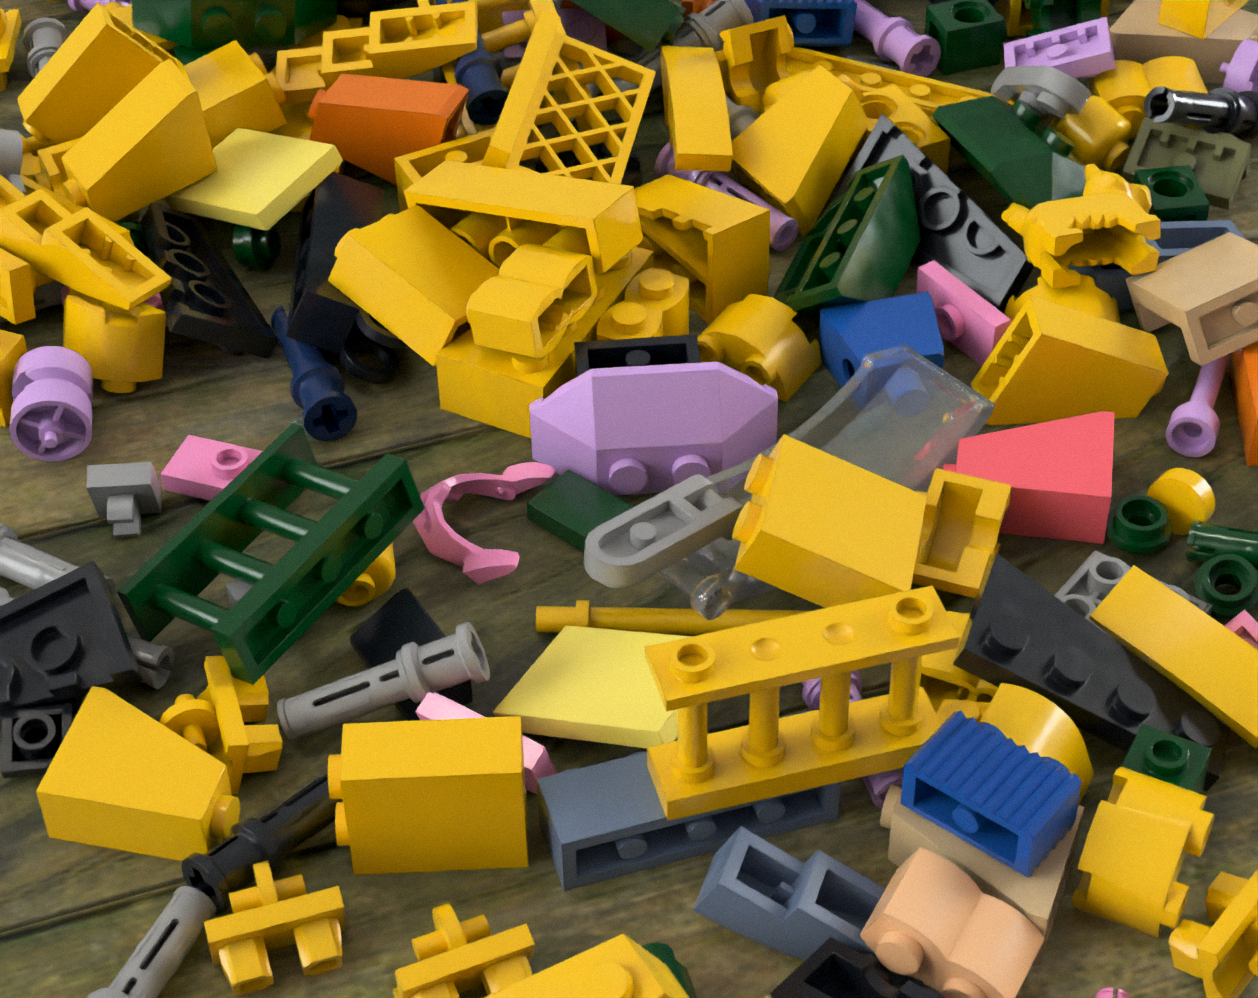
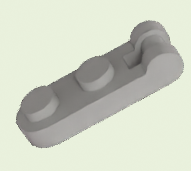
M1050 66L1006 67L998 75L991 88V94L1005 102L1011 100L1014 103L1017 99H1021L1037 109L1044 117H1046L1047 113H1052L1061 118H1064L1066 114H1079L1091 96L1090 90L1078 80Z
M693 475L597 526L588 533L584 549L585 571L592 579L610 588H625L637 584L720 537L729 541L733 540V530L744 504L734 497H721L716 484L703 475Z

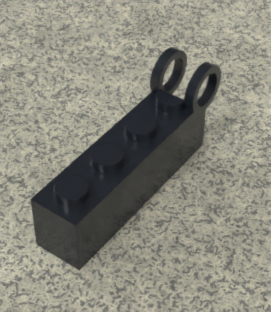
M333 171L309 193L301 211L286 337L338 354L344 368L355 377L369 383L385 384L393 380L399 368V360L389 347L402 348L408 345L392 332L377 326V320L327 281L337 260L334 253L341 238L354 228L361 229L380 221L384 216L388 215L382 212L384 190ZM364 351L373 354L385 364L386 368L374 369L358 361L353 352Z

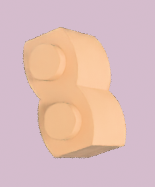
M919 848L896 870L860 933L862 940L876 954L877 959L883 966L894 973L908 975L923 981L925 986L935 989L944 998H1016L1045 939L1039 929L1021 912L993 896L982 893L977 884L958 866L946 858L923 848Z

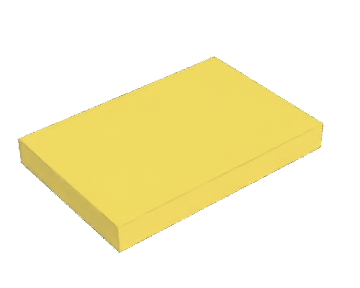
M237 128L213 149L218 171L164 197V199L173 210L268 231L337 169L341 162H343V159L333 144Z
M565 625L496 707L493 714L495 717L521 716L522 733L646 749L647 747L674 742L678 737L677 709L666 712L645 658V646L692 636Z

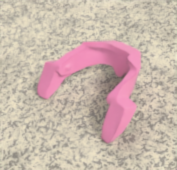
M527 462L507 467L502 475L486 473L458 474L435 484L420 494L425 509L413 520V523L429 553L462 567V572L478 585L508 575L518 566L520 558L518 552L503 549H483L461 537L444 520L441 509L443 502L456 503L466 493L486 495L511 501L515 499L517 494L547 482L552 478L556 469L539 462Z

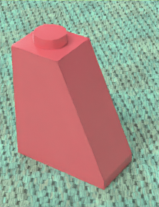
M1101 411L960 438L956 464L943 463V470L1012 485L1008 511L1005 510L999 533L1104 544L1112 494L1115 413Z

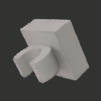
M152 462L87 465L88 493L98 516H107L108 524H114V538L140 537L141 514L162 513V489Z

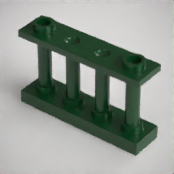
M292 423L117 590V593L141 639L151 642L175 617L209 630L213 633L233 676L254 685L408 527L425 507L406 459L386 453L361 479H357L318 466L302 426ZM306 489L339 500L319 521L285 510ZM263 531L297 542L275 565L242 553ZM220 573L253 585L231 609L198 597Z

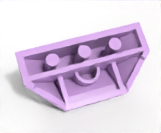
M718 361L590 369L560 386L546 399L541 397L529 404L532 458L539 463L552 466L556 469L555 472L560 475L570 470L614 496L661 493L697 474L703 475L716 484L718 489H722L752 465L759 454L764 455L777 444V390L766 384L761 386L749 376Z

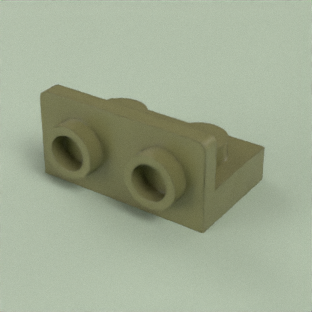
M1144 117L1123 168V178L1128 183L1133 184L1135 170L1190 165L1210 205L1229 210L1240 180L1246 179L1250 170L1251 143L1243 142L1228 133L1218 132L1211 134L1188 128L1184 124L1153 122L1154 119Z

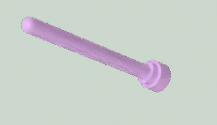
M1232 353L1201 366L1190 401L1178 406L1173 411L1166 429V440L1169 446L1177 453L1187 457H1201L1208 454L1214 448L1220 430V420L1213 408Z

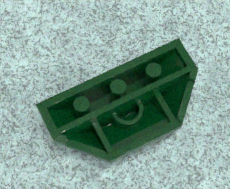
M131 0L132 25L134 28L191 49L220 48L234 40L241 47L295 46L337 22L338 0Z
M988 96L938 106L931 115L930 120L950 137V144L1011 204L1017 203L1032 209L1039 203L1083 196L1086 183L1085 165L1071 153L1075 144L1051 127L1045 129L1040 125L1045 117L1025 101L1017 99L1014 105H1011L995 96Z
M904 154L855 172L847 183L849 190L829 205L805 236L773 298L791 307L797 314L820 318V309L894 297L904 274L910 267V261L921 240L910 167Z

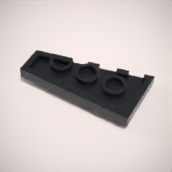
M995 555L983 575L953 665L997 687L1001 683L1012 684L1042 695L1061 708L1078 728L1126 752L1129 751L1142 724L1212 748L1203 791L1207 792L1221 776L1231 728L1192 696L1000 555Z

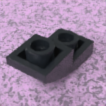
M81 697L46 706L2 710L1 774L4 779L44 775L81 707Z

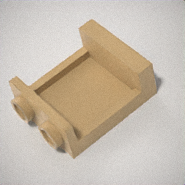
M1228 232L1157 264L1156 271L1135 274L1125 279L1140 327L1147 332H1151L1169 323L1177 325L1182 330L1191 361L1200 366L1258 341V245Z

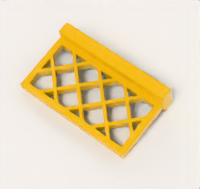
M541 9L482 165L539 173L519 165L520 161L539 157L549 170V172L542 174L578 179L592 178L594 181L621 184L656 71L556 32L561 17ZM561 54L580 62L585 69L570 72L558 55ZM618 77L639 87L621 92L612 78ZM595 82L604 96L589 98L580 85ZM564 89L573 102L558 105L549 91ZM615 109L625 123L610 126L600 112ZM584 116L593 130L578 133L569 121V118ZM552 122L561 137L546 140L536 125ZM604 143L613 157L598 161L588 146ZM572 150L581 162V165L566 168L556 153Z

